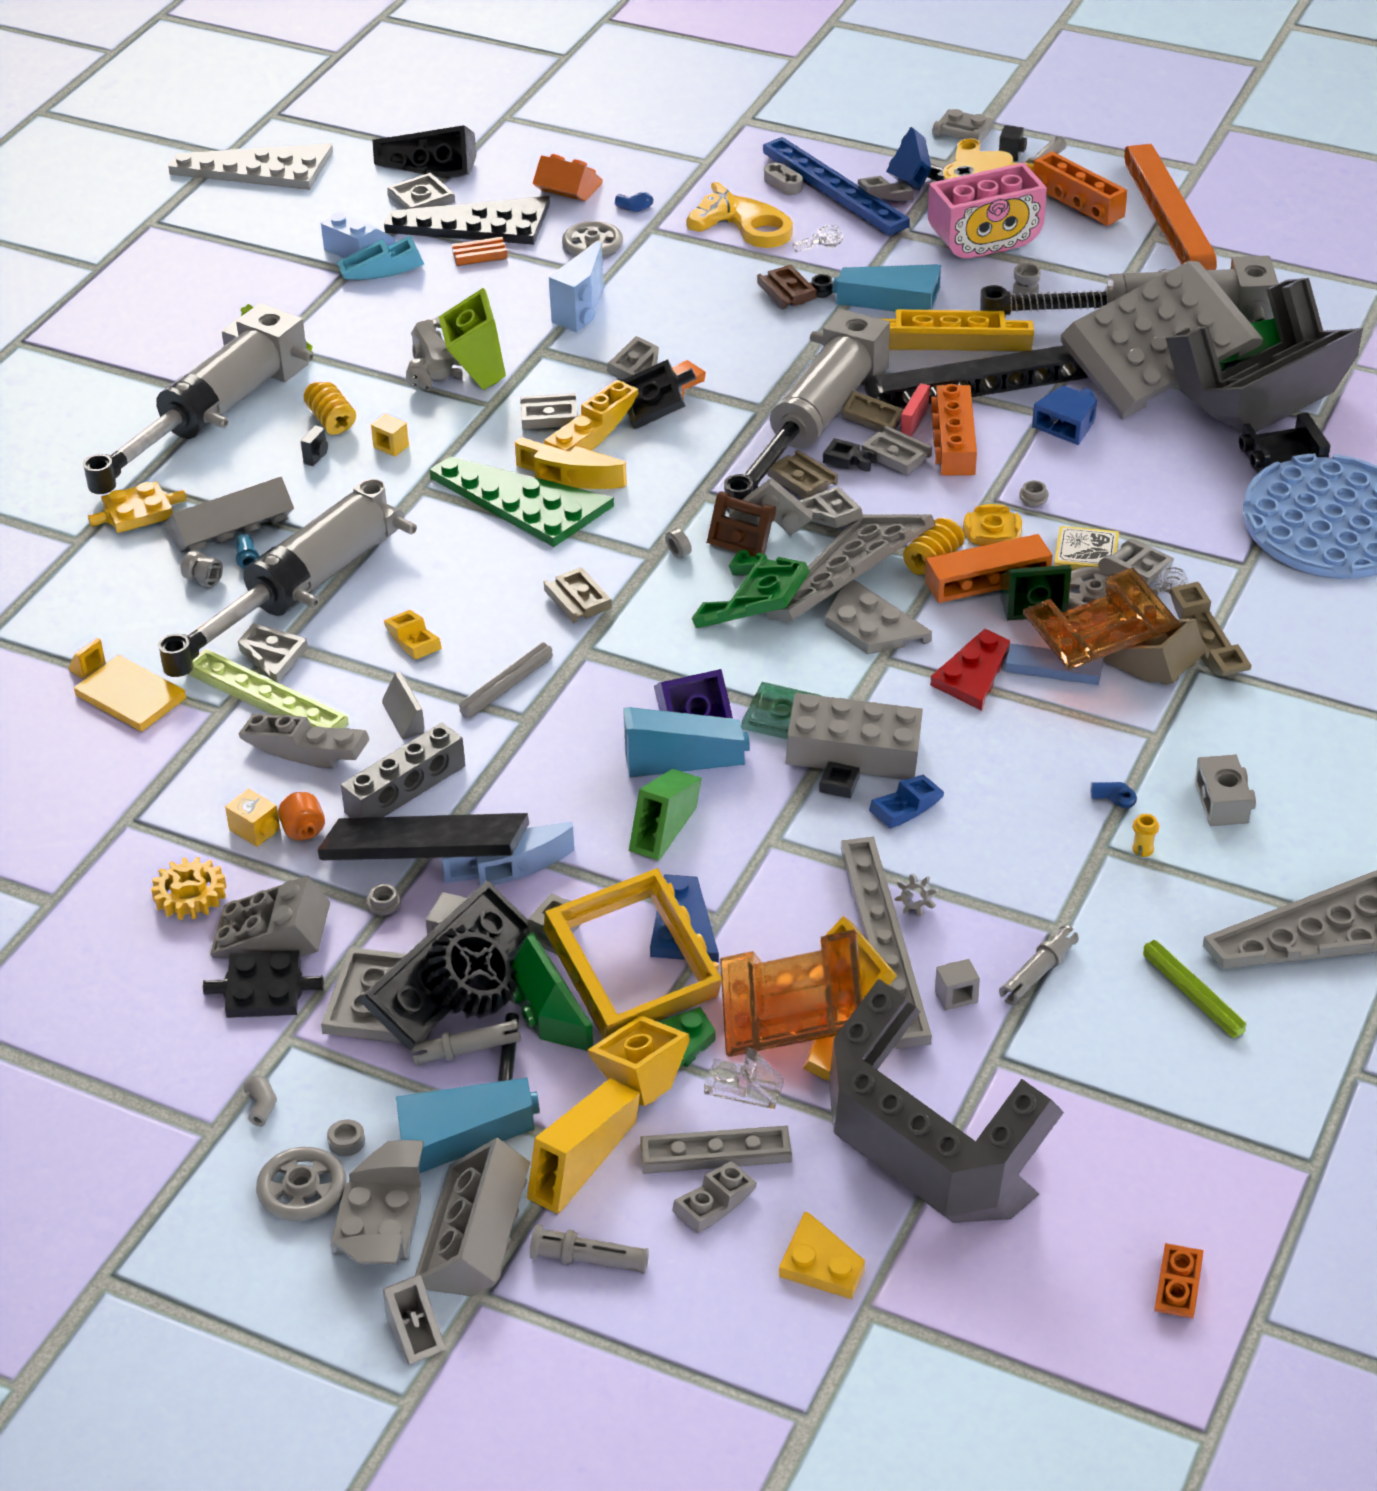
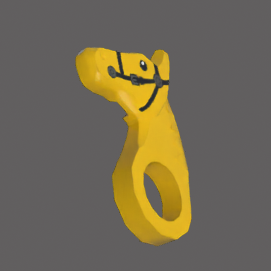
M719 182L711 184L713 193L706 195L686 219L687 228L697 232L707 230L721 220H728V223L733 222L740 230L745 242L755 247H779L789 242L793 235V222L784 212L767 203L733 195ZM762 226H773L779 228L778 230L772 232H761L756 230V228Z

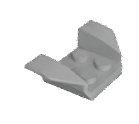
M387 1141L349 1174L350 1181L344 1187L330 1243L332 1254L348 1255L359 1265H396L398 1259H408L421 1201L419 1163L424 1141Z

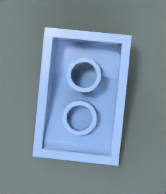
M596 241L549 276L552 323L578 332L593 320L604 288L602 242Z

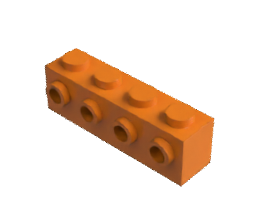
M1053 151L1034 161V174L1047 187L1046 195L1061 201L1063 204L1080 211L1082 214L1106 226L1125 217L1127 189Z
M955 384L937 385L936 397H931L935 464H940L941 476L976 475L977 447L971 386Z
M1034 534L926 558L925 583L937 603L1001 590L1003 573L1009 569L1052 566L1053 555L1040 535Z

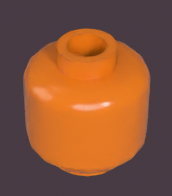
M294 792L289 794L279 805L278 816L282 828L289 838L304 841L317 836L323 830L325 815L318 799L313 794Z

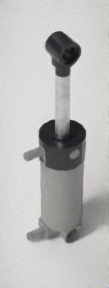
M368 479L353 488V492L282 543L272 547L248 564L244 569V582L248 592L189 635L170 634L163 637L158 643L163 672L170 677H182L189 674L194 667L193 660L199 656L201 648L259 606L267 613L275 616L284 615L300 602L315 608L319 604V598L311 594L312 591L370 548L382 543L398 529L412 535L416 532L417 525L404 519V513L401 510L387 504L385 485L381 480Z

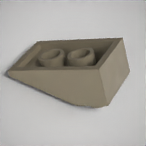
M1196 619L1119 620L1086 648L1087 654L1104 656V662L1146 682H1161V684L1176 682L1184 671L1194 666L1195 662L1206 653Z

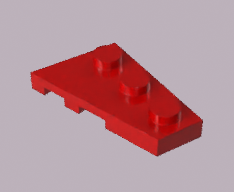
M984 628L931 675L930 686L982 711L985 706L986 697L993 688L994 679L997 673L1000 672L1008 655L1010 640Z

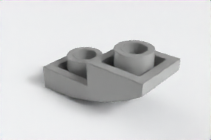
M731 1161L705 1174L701 1187L675 1199L672 1212L696 1233H699L719 1221L743 1202L756 1189L757 1182Z

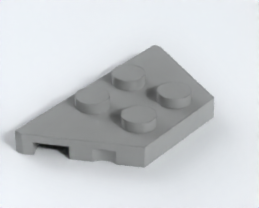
M852 580L840 589L825 615V626L866 654L882 652L885 649L904 648L905 641L921 639L923 644L932 641L931 630L856 580Z

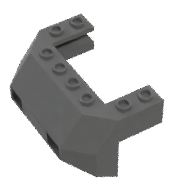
M1309 278L1287 279L1266 289L1281 342L1223 371L1220 369L1209 327H1200L1192 332L1190 328H1185L1166 337L1180 391L1214 418L1242 433L1243 424L1250 423L1254 431L1258 432L1333 393L1359 354L1363 328L1323 331Z
M878 979L834 1038L829 1077L834 1134L952 1223L1012 1219L1040 1195L1019 1173L1064 1112L1052 1099L1021 1079L975 1141L878 1071L884 1060L920 1013L914 1005L908 1002L909 1000L905 996Z

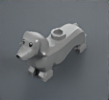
M438 316L434 319L417 322L410 333L414 357L409 362L406 370V381L410 387H421L423 390L430 391L432 380L442 382L450 376L462 379V370L452 368L453 365L460 366L461 364L447 350L445 341L441 337V332L436 331V327L441 328Z

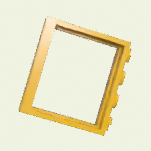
M658 868L545 911L543 930L603 1039L639 1015L659 1021L718 997L723 980L718 972L719 965L716 961H711L702 935L696 934L693 930L687 909L678 904L672 883L668 884ZM650 897L698 982L617 1014L570 928Z

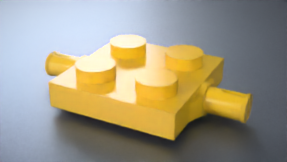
M157 481L152 483L144 482L137 487L126 490H114L107 495L101 496L104 511L88 515V521L91 527L108 522V524L114 526L117 533L167 520L173 513L171 505L187 502V497L184 489L167 494L161 490Z

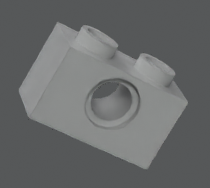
M1237 754L1198 757L1194 782L1209 826L1249 823L1251 810L1256 808V796L1253 789L1249 790L1247 770L1245 767H1241Z

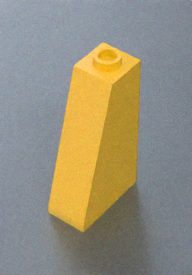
M609 1078L536 1136L527 1199L559 1214L636 1123L640 1092Z

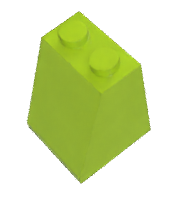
M483 287L438 316L447 350L477 384L485 390L491 385L497 384L506 376L496 322L487 291Z

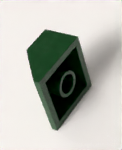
M1071 565L1009 569L1003 573L1000 598L1007 621L1067 616Z

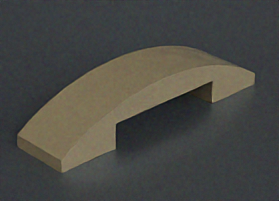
M1199 581L1171 587L1170 595L1178 618L1196 619L1206 651L1200 657L1203 662L1220 676L1251 670L1252 665L1239 644L1231 645L1210 612L1211 600Z

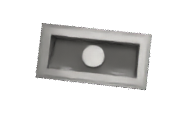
M396 672L383 696L382 704L401 738L406 739L424 733L423 709L403 674Z

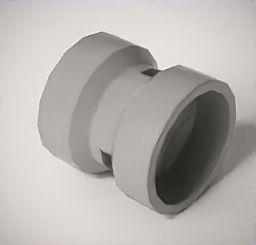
M1030 263L1017 265L1014 268V279L1016 282L1013 284V293L1015 295L1019 293L1025 295L1027 292L1029 295L1034 292L1039 294V284L1037 282L1040 280V268Z
M192 550L186 554L182 561L181 574L186 579L191 581L197 580L199 584L211 588L220 581L223 574V564L218 559L213 557L206 558L205 554Z

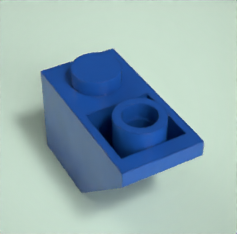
M910 127L907 134L902 138L901 145L895 156L890 160L886 172L897 181L905 182L910 187L920 191L932 170L925 137Z

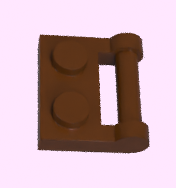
M720 491L715 500L706 543L735 552L747 550L749 555L756 557L757 553L765 554L771 524L776 515V507L769 504L761 506L733 498L730 493ZM729 508L760 517L759 525L725 516L726 509Z

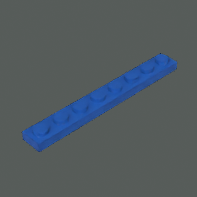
M780 137L763 144V153L777 163L784 164L802 176L803 180L889 236L910 227V218L876 196L867 193L859 185L786 138Z

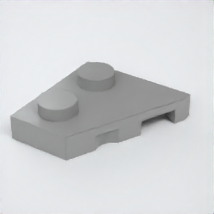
M635 336L608 362L607 372L620 379H626L657 364L659 346Z
M839 486L799 500L813 512L811 522L839 528L848 527L852 522L863 519L862 508Z

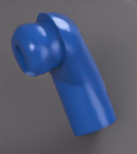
M639 192L630 197L617 194L614 204L633 212H639L650 207L654 199L648 192Z
M1091 782L1090 784L1091 799H1109L1120 808L1125 809L1131 808L1137 801L1135 791L1123 782Z

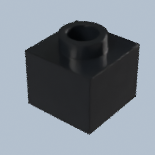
M1004 125L999 137V151L1010 153L1013 161L1018 162L1021 152L1025 153L1027 147V138L1023 137L1024 127Z

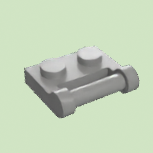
M948 109L939 121H935L932 135L938 137L945 135L963 140L971 138L978 140L981 144L994 128V119L985 117L982 114L974 115L962 112L959 109Z
M1128 539L1121 545L1120 550L1113 555L1103 557L1099 561L1098 567L1101 573L1105 575L1115 573L1127 579L1134 586L1146 588L1171 569L1174 558L1135 539Z

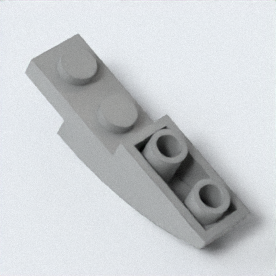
M262 713L252 714L238 733L240 739L269 754L286 760L323 768H333L338 759L357 760L370 740L366 730L311 727L308 718L304 716Z

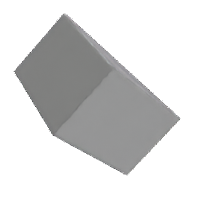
M420 1274L382 1289L387 1323L409 1365L447 1350Z

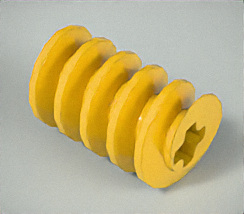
M314 382L305 389L303 395L304 402L329 434H341L350 429L357 418L355 409L335 384L331 382Z
M944 517L934 520L935 525L919 535L905 547L903 560L910 571L916 575H924L926 558L956 552L964 544V532L956 522Z

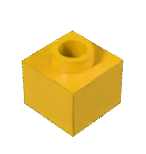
M384 414L371 424L373 448L395 457L409 446L407 422Z

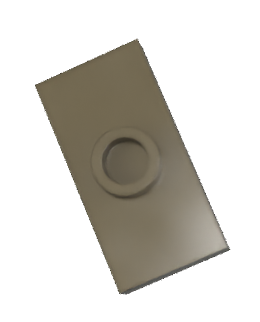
M853 390L841 410V417L883 432L885 426L896 430L904 409Z

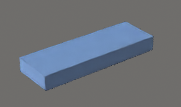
M1011 643L1005 671L1099 685L1104 656Z

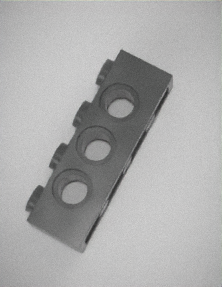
M441 722L341 783L344 813L350 818L385 817L466 766L463 737Z

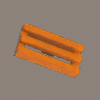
M502 237L451 244L452 253L458 266L507 258V249Z

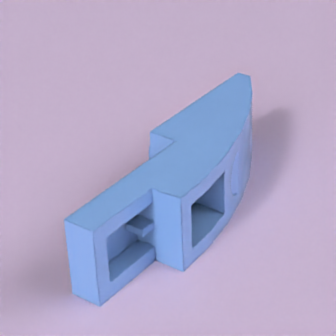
M565 822L527 828L511 856L442 857L445 883L478 879L480 886L486 880L492 885H498L534 874L558 862L575 850L573 823Z

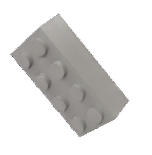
M795 693L787 738L785 764L825 769L828 761L860 767V774L899 779L913 778L916 771L923 708Z

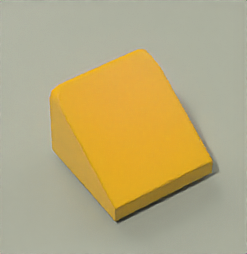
M95 639L74 654L69 665L70 672L84 679L106 663L101 639Z

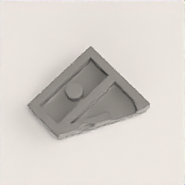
M255 623L238 640L239 651L268 678L277 683L280 682L308 648L307 638Z

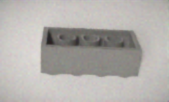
M280 476L174 512L165 521L163 526L180 551L187 549L190 551H200L207 548V542L217 539L219 544L235 538L233 533L244 530L245 534L255 532L262 528V523L271 521L272 525L281 523L289 519L288 514L295 508L284 480Z
M498 1137L451 1163L448 1167L415 1275H421L426 1290L472 1296L486 1288L493 1287L501 1276V1263L504 1253L510 1244L509 1235L513 1222L519 1213L518 1204L521 1193L527 1185L526 1176L530 1161Z

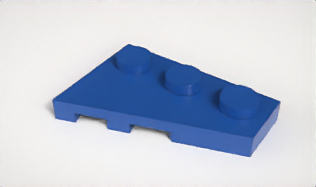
M664 874L663 877L666 882L673 885L678 904L687 909L693 930L696 934L702 935L711 961L719 963V952L698 877ZM657 910L650 944V957L686 960Z

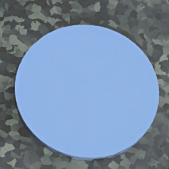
M1303 454L1293 456L1290 461L1275 462L1265 467L1252 479L1245 492L1243 519L1253 540L1266 553L1287 566L1322 577L1353 579L1377 575L1376 465L1333 454V458L1316 457V454Z

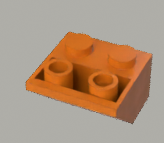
M551 154L550 157L540 156L532 184L541 191L586 202L602 185L603 179L596 174V170L587 167V163L584 161L573 159L572 162L565 161V158L560 155Z

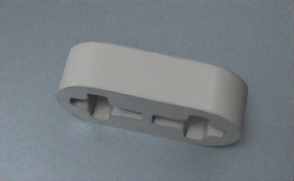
M781 163L765 165L764 181L786 195H796L802 191L803 178L800 174Z

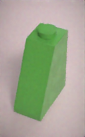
M672 768L640 788L628 851L660 860L696 810L702 778Z

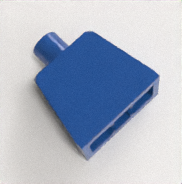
M1067 386L1057 388L1034 403L1032 428L1079 445L1095 421L1097 399L1094 392L1086 387L1080 391Z

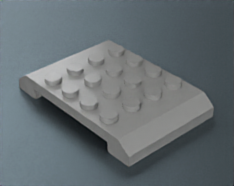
M1188 261L1074 321L1061 334L1060 342L1123 420L1146 408L1148 400L1178 385L1166 337L1185 328H1190L1192 332L1200 327H1209L1218 362L1234 354L1240 357L1262 345L1263 338L1199 261Z

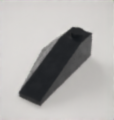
M465 125L372 140L375 165L420 174L431 173L436 177L446 179L470 175L477 157L475 132Z

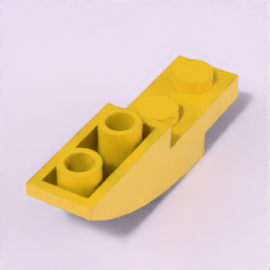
M619 380L614 381L581 404V415L546 438L544 444L568 452L575 446L592 451L623 419L638 396V389Z
M520 437L515 442L516 466L534 471L535 478L582 489L624 488L627 485L626 461L578 446H575L568 452Z

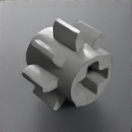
M913 873L909 876L910 884L902 881L898 882L897 885L902 889L901 895L894 899L895 901L903 902L905 905L903 909L904 914L911 909H916V914L920 917L924 915V905L932 909L936 906L931 898L939 890L931 889L928 885L930 881L929 876L925 877L922 881H918L916 874ZM919 887L922 890L920 896L923 900L913 902L911 899L914 894L910 890Z

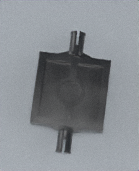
M667 359L621 380V382L638 389L639 394L626 413L629 415L633 427L637 429L685 407L686 405L681 394L682 385L697 379L693 369L691 368L676 375L671 363Z
M299 950L230 953L228 972L224 980H203V994L225 995L226 1018L297 1015L298 1000L303 990H324L323 975L302 976Z

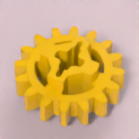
M183 857L181 864L178 865L171 861L169 862L170 869L160 868L158 870L159 877L152 879L153 887L151 892L157 910L164 909L165 916L167 917L177 913L178 920H182L185 914H190L192 919H196L198 912L208 915V908L210 906L218 908L220 906L219 899L226 897L225 875L222 874L220 866L213 867V862L210 859L201 863L200 857H196L193 862H188L187 858Z

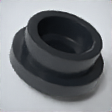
M819 274L812 277L810 284L816 289V297L825 298L833 293V279L829 275Z

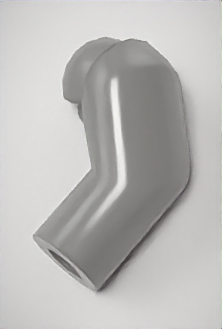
M255 1075L244 1084V1092H250L248 1097L256 1101L248 1119L256 1126H264L277 1102V1097L268 1079Z

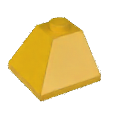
M639 1015L589 1048L588 1054L607 1080L611 1078L640 1092L639 1104L645 1107L671 1089L690 1038L688 1033Z

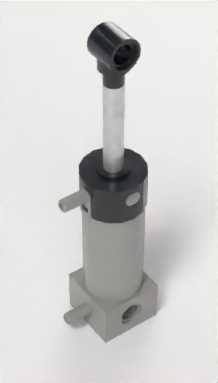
M259 303L236 320L237 337L158 394L156 407L160 416L159 419L111 455L95 454L84 460L83 468L88 490L94 494H106L116 488V478L120 476L121 469L170 431L181 438L192 439L212 424L226 428L229 423L228 418L221 415L269 378H274L285 383L312 361L314 355L313 352L307 350L303 318Z

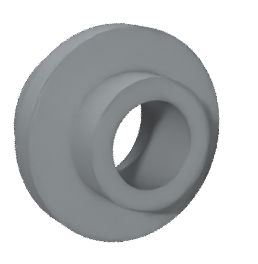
M1036 480L1024 483L1019 492L1020 500L1032 507L1044 504L1049 497L1046 485Z
M389 884L374 886L367 897L368 909L377 915L394 913L401 905L399 892Z

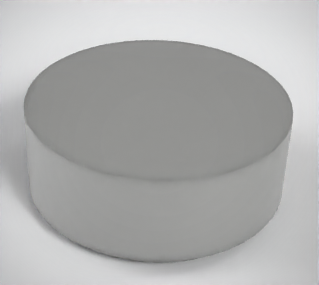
M674 528L666 533V544L674 556L682 559L692 552L690 541L681 529Z
M350 1119L340 1120L328 1129V1145L330 1150L336 1155H354L365 1145L364 1129L357 1121Z

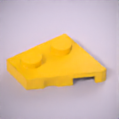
M804 1212L779 1266V1277L852 1299L865 1271V1260L814 1216Z

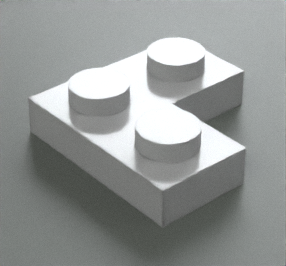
M772 477L742 499L761 506L765 504L775 506L776 515L773 521L790 535L812 520L813 512ZM733 509L729 511V517L759 525L760 517Z

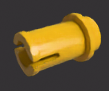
M1141 814L1133 821L1132 828L1135 836L1132 850L1138 855L1140 846H1142L1141 857H1148L1154 852L1155 835L1159 832L1160 825L1153 815Z

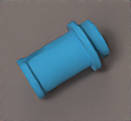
M240 535L237 537L238 541L236 539L234 541L237 551L236 562L245 569L248 564L259 557V553L254 549L253 539L249 535Z

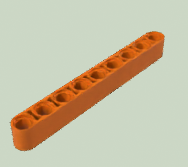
M1151 143L1126 146L1124 151L1125 165L1180 264L1182 265L1188 261H1199L1206 270H1216V254L1154 146Z

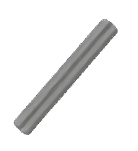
M542 642L462 700L459 703L460 713L467 718L473 717L553 657L552 647Z

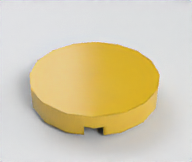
M985 504L975 507L974 512H968L965 515L963 531L965 537L972 543L984 546L1020 538L1023 522L1017 512L1015 514L1009 512L1010 508L1004 505Z

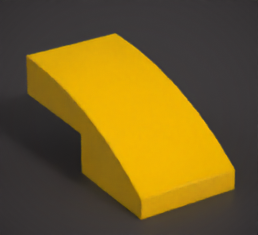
M407 610L383 620L385 627L394 640L415 660L442 649L440 638L428 631L424 618L412 610Z

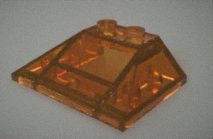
M1133 567L1106 577V596L1063 613L1051 599L1023 609L1024 616L1068 671L1180 627V622Z
M855 929L821 936L822 950L767 962H762L754 951L720 958L726 1055L732 1057L836 1036L863 1000L857 932Z

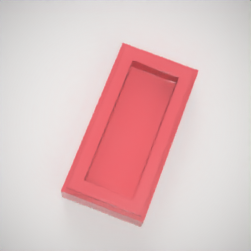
M921 383L918 385L901 414V433L910 437L915 433L929 409L930 385Z

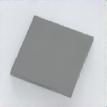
M431 173L387 187V195L402 209L445 206L456 202L455 194Z

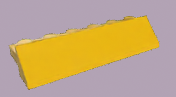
M896 309L895 319L879 318L890 321L889 350L1031 351L1034 338L1033 321L1005 320L1004 311Z

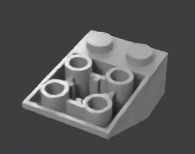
M308 875L296 880H289L282 885L268 890H261L254 895L240 900L230 901L223 907L210 955L213 958H229L230 953L299 950L300 956L304 957L318 952L330 901Z

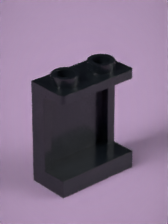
M1309 413L1297 414L1296 425L1293 429L1256 434L1250 423L1243 424L1242 435L1239 436L1238 440L1240 450L1246 454L1251 467L1257 473L1275 462L1290 461L1293 456L1316 454V457H1329L1331 446Z

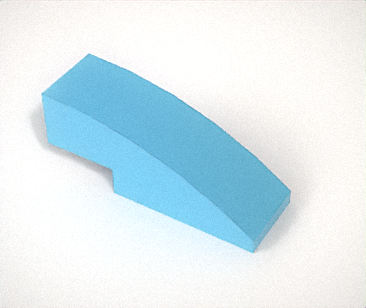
M411 235L390 246H387L384 239L337 261L343 278L353 280L394 276L425 264Z

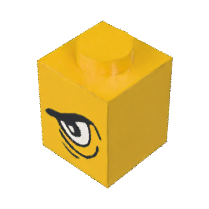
M249 788L225 806L229 830L256 847L280 830L277 805Z

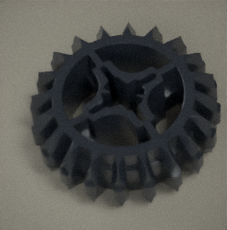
M463 924L456 927L455 930L452 928L446 930L440 937L435 939L425 957L427 962L423 971L429 974L426 984L435 987L432 996L440 995L443 999L442 1006L450 1004L453 1006L454 1014L460 1013L463 1010L467 1019L474 1015L481 1019L488 1014L492 1016L497 1013L502 1006H505L511 1000L510 997L517 987V983L514 981L517 971L511 968L515 959L508 958L507 956L510 948H502L499 945L500 937L494 940L490 938L489 929L479 933L476 925L468 930ZM472 968H474V971L471 973V976H469L468 973Z

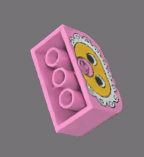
M1025 163L929 183L928 221L949 249L960 258L983 257L996 252H1006L1009 249L1022 247L1030 243L1040 233L1045 219L1047 187Z

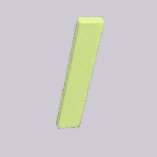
M206 648L193 660L194 667L188 675L272 715L304 716L308 718L311 727L345 728L349 724L347 715Z

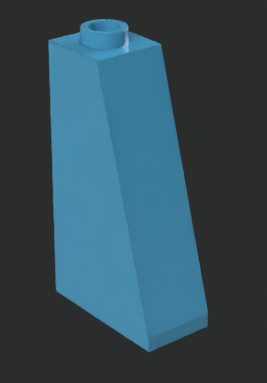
M942 265L842 267L839 277H835L833 282V293L837 294L836 304L896 312V309L933 310L941 286Z
M634 707L623 708L625 757L629 777L664 774L672 768L683 772L745 765L744 751H750L748 732H742L739 719Z
M528 1077L396 1096L401 1140L424 1141L419 1163L420 1173L464 1157L497 1137L505 1141L534 1130L533 1114L540 1113L537 1091L530 1092Z

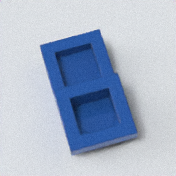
M924 774L900 781L896 793L871 800L869 811L890 829L928 810L943 798L944 791Z

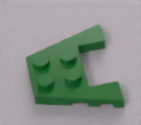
M739 550L728 566L732 575L748 574V576L730 601L702 602L691 618L695 628H701L786 608L810 573L806 562L778 557L774 561L769 560L766 554L757 553L756 557L750 556L747 550Z

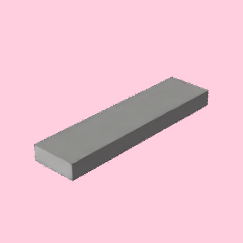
M788 1125L640 1136L643 1174L719 1168L731 1161L738 1167L792 1163Z

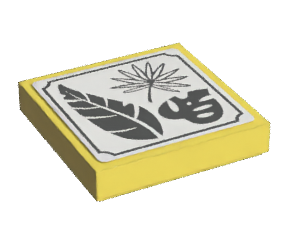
M1060 526L1054 566L1071 565L1072 571L1082 567H1098V563L1103 557L1117 552L1119 531Z

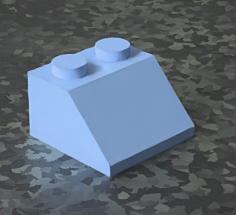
M334 213L321 222L324 250L343 258L384 239L387 246L396 243L394 237L344 213Z

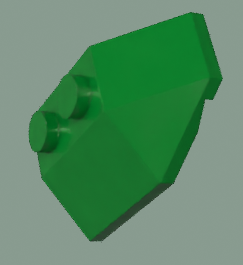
M534 932L527 934L511 968L517 971L514 979L517 987L510 997L514 1005L519 1004L526 1026L528 1028L533 1027L541 1040L588 1051L589 1048L594 1046L592 1023L549 958Z

